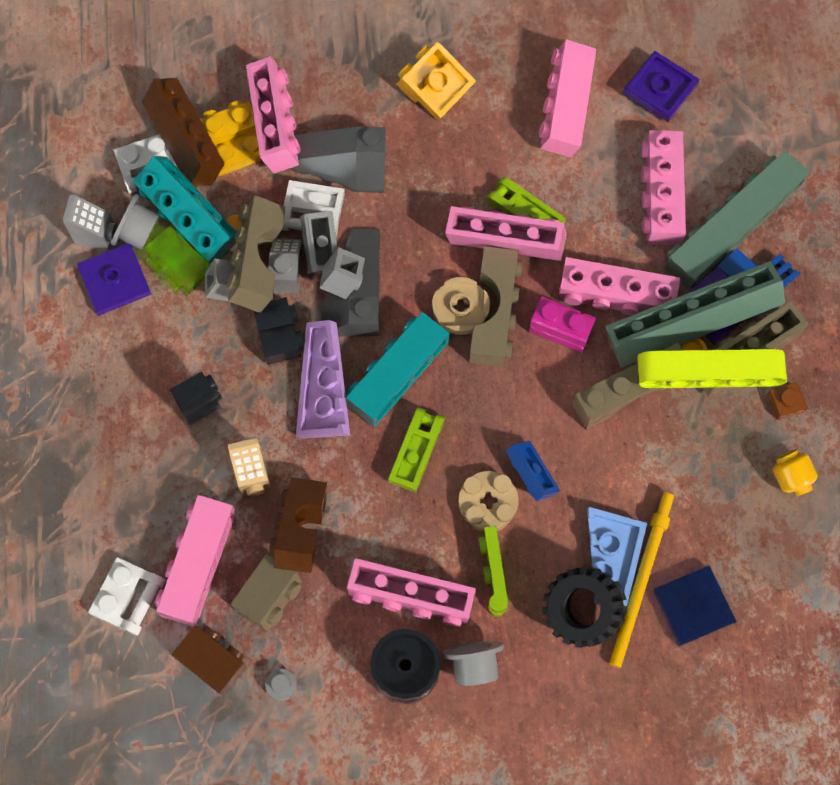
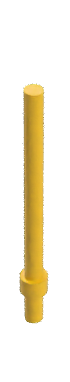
M663 492L657 513H653L650 522L652 529L627 605V613H625L623 618L625 621L623 626L620 627L609 662L610 665L617 668L622 666L663 532L667 531L671 520L668 516L675 497L671 493Z

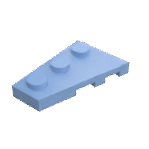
M588 507L592 568L601 569L603 573L608 572L613 576L611 579L614 582L618 581L622 587L619 590L621 594L625 593L626 600H623L624 606H627L647 523ZM594 594V604L600 605L597 596Z

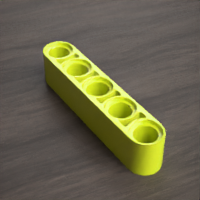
M778 349L647 351L637 356L639 386L643 388L772 387L787 383L785 352Z

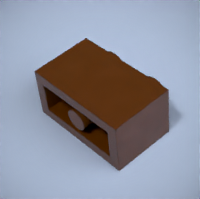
M195 625L171 655L224 697L246 670L247 666L242 662L245 656L231 645L227 649L220 645L218 640L221 637L206 626L201 630Z

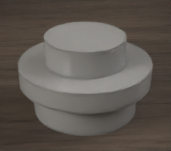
M274 670L266 679V691L274 700H288L296 692V678L289 670Z

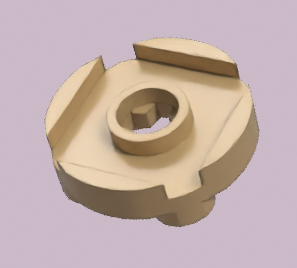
M456 277L449 279L434 293L432 300L434 319L449 333L456 335L473 333L474 326L485 323L489 315L490 299L485 289L483 291L477 285V282L470 278ZM459 300H463L464 305H469V308L465 309L464 312H459L453 308V306L458 304Z
M493 471L479 472L467 478L460 490L458 500L459 511L463 519L472 525L473 528L482 532L484 527L496 526L497 531L506 527L517 513L519 504L518 493L511 479L506 475ZM487 494L497 500V503H493L491 509H486L485 504H480V499H484Z

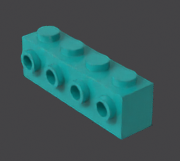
M153 156L134 178L133 182L139 187V193L156 205L158 214L177 228L176 233L195 247L196 255L203 261L213 262L215 258L223 259L236 244L234 240L237 231L168 157Z
M423 312L417 318L412 317L403 328L404 333L398 339L393 338L384 349L385 354L379 361L373 360L365 371V377L360 382L355 381L346 392L347 407L373 428L377 426L449 343V332Z

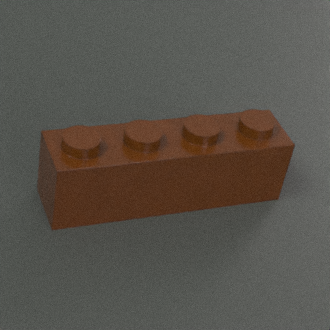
M178 78L153 79L142 103L178 169L195 187L213 185L225 163Z

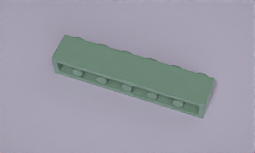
M784 150L778 157L771 156L762 168L764 170L759 175L753 173L745 181V187L740 192L735 190L728 196L724 202L726 205L721 210L715 208L705 219L707 223L701 228L699 226L694 227L687 235V241L682 246L676 244L668 252L667 257L669 259L665 269L672 276L680 277V283L685 288L690 290L697 285L804 184L810 171L787 151Z
M771 261L606 325L605 329L611 349L620 368L638 362L637 356L642 352L662 351L676 343L681 345L786 304L783 280Z

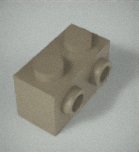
M266 554L235 597L231 606L240 616L268 632L271 626L277 625L281 620L283 609L290 600H294L299 594L302 580L296 571L274 568V558Z

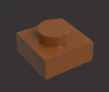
M798 382L771 389L767 393L778 420L804 413L808 409Z

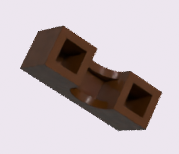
M291 477L289 489H283L281 507H284L283 513H277L275 530L278 531L277 537H271L269 555H274V568L306 573L312 572L317 549V530L304 528L301 525L307 523L322 525L327 502V482Z

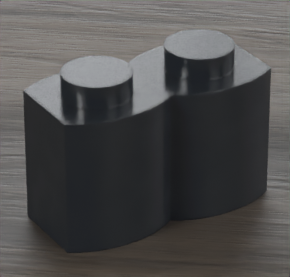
M287 297L270 301L261 313L254 311L267 365L301 357L300 348L304 347L301 330L295 331L293 322L299 321L295 304L289 305Z
M202 371L170 389L189 425L221 408L218 401L223 398L218 391L217 384L210 374L204 376Z

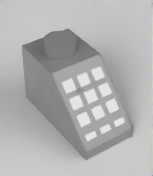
M69 194L63 222L76 245L109 249L110 241L117 230V225L114 223L110 213L76 195Z
M275 238L273 241L268 267L276 275L273 293L299 294L303 239Z

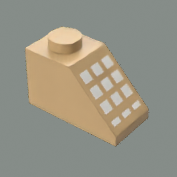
M258 438L228 444L229 454L241 494L257 496L263 494L265 489L271 488L264 454Z

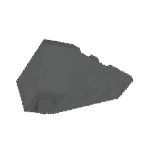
M357 126L294 135L298 140L301 152L297 154L299 165L289 168V170L323 178L324 182L330 184L335 182L347 186L348 190L354 192L384 193L386 127Z
M351 229L344 250L365 258L362 272L363 280L357 291L353 290L346 299L328 292L322 306V321L331 320L336 322L338 336H379L380 229Z

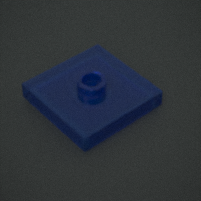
M710 565L653 590L679 647L737 622Z

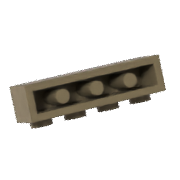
M790 301L781 308L778 306L768 311L764 315L765 318L758 323L756 321L749 323L741 330L742 333L735 338L732 336L726 338L718 345L716 350H780L800 337L809 323L792 301ZM709 387L702 389L709 397L722 387Z

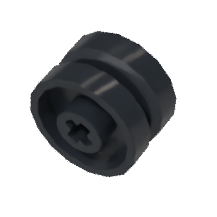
M401 629L390 632L379 640L372 652L370 666L374 684L381 695L392 702L410 704L421 701L432 692L438 681L440 659L437 648L430 638L419 631ZM405 661L407 665L412 666L408 671H403L400 669L401 662Z

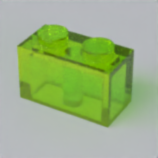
M171 226L144 247L148 256L145 261L155 273L161 271L166 276L164 280L174 292L180 290L187 297L205 281L204 273L209 267L208 263Z

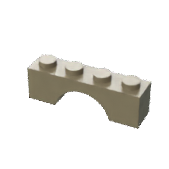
M254 195L248 205L243 204L238 219L242 222L234 240L238 245L231 258V265L234 266V269L227 282V289H230L228 302L261 313L271 301L276 275L263 264L258 254V245L272 244L283 229L285 206Z
M484 246L480 284L493 292L497 298L499 309L490 320L474 326L469 363L504 367L505 358H511L513 341L508 340V332L514 331L516 314L511 313L512 304H518L520 288L514 287L515 278H521L523 261L517 260L518 250Z
M676 343L662 351L683 350L679 343ZM638 363L575 394L572 407L587 430L611 418L621 408L637 398L653 391H664L668 388L640 387Z

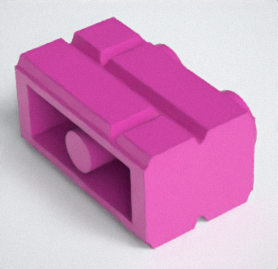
M542 296L532 317L529 332L583 353L596 317L586 313L581 314V311Z

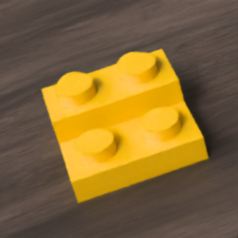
M437 41L431 48L426 45L415 56L419 61L414 66L408 63L397 74L401 79L396 85L415 104L419 101L438 121L476 80Z
M240 100L234 101L228 105V109L218 113L216 110L206 111L200 119L225 163L219 176L263 161L260 158L253 109L249 101L245 103Z

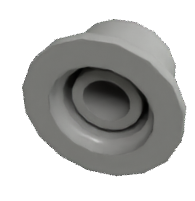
M135 194L113 236L111 245L115 246L120 239L140 250L144 248L159 218V214L137 204L140 195Z
M479 641L461 644L442 651L443 659L453 660L457 685L472 686L485 684L499 678L496 653L504 649V643L501 641Z

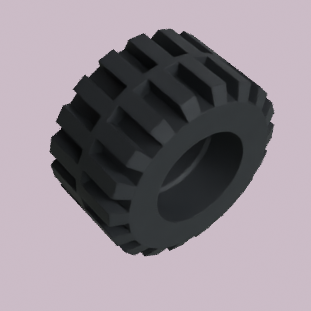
M575 568L567 570L566 573L559 574L556 577L557 580L549 584L547 588L550 591L544 594L543 601H547V607H542L543 614H548L549 620L545 621L547 627L552 626L554 628L552 634L556 638L562 637L563 643L567 645L575 644V647L579 648L585 646L592 647L608 641L609 638L619 632L617 629L623 626L625 621L623 614L627 613V606H624L623 600H626L625 593L621 594L619 590L622 587L618 581L614 582L611 579L613 577L608 572L603 573L598 568ZM578 589H589L597 596L600 602V615L592 625L579 623L571 613L570 601Z

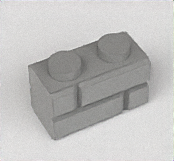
M333 211L307 213L300 217L307 274L323 272L324 265L337 250Z

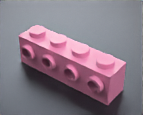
M566 39L559 49L556 48L551 58V64L554 65V69L547 82V88L550 89V93L543 106V113H546V116L539 130V138H542L540 149L571 158L581 147L596 48Z
M272 56L247 64L246 69L260 158L273 174L298 166L297 154L301 150L297 138L294 137L293 130H296L297 126L293 115L290 113V107L293 106V102L286 89V85L289 84L288 75L284 68H279Z
M649 130L647 140L642 141L641 158H646V166H642L641 181L646 183V191L642 193V208H647V217H643L642 233L647 234V244L681 245L686 235L683 131Z
M451 206L445 232L450 244L484 249V246L518 250L519 255L558 261L562 260L567 235L565 224L554 219H534L527 215L514 216L494 210L487 212L467 206H462L461 208Z
M566 257L558 300H563L569 305H591L593 308L602 311L609 309L618 310L625 315L632 316L677 298L680 277Z
M200 495L197 496L195 503H190L186 514V520H189L186 530L179 533L176 541L177 555L175 560H170L166 569L165 577L168 578L164 590L160 589L156 596L155 607H158L156 612L161 617L189 626H197L236 515L233 505Z
M355 558L347 591L348 595L353 596V601L361 604L370 605L371 601L382 603V608L389 611L400 612L402 608L413 611L412 615L421 619L430 620L431 616L442 618V623L446 625L461 627V623L468 625L476 588Z

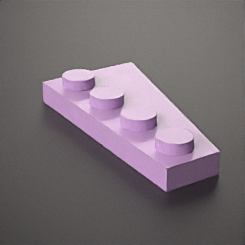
M331 320L307 322L296 437L306 439L350 436L337 323Z

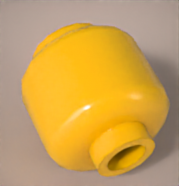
M796 449L775 459L777 463L773 466L772 471L783 492H794L796 496H800L813 489L811 484L817 480L818 473L808 454L799 453Z

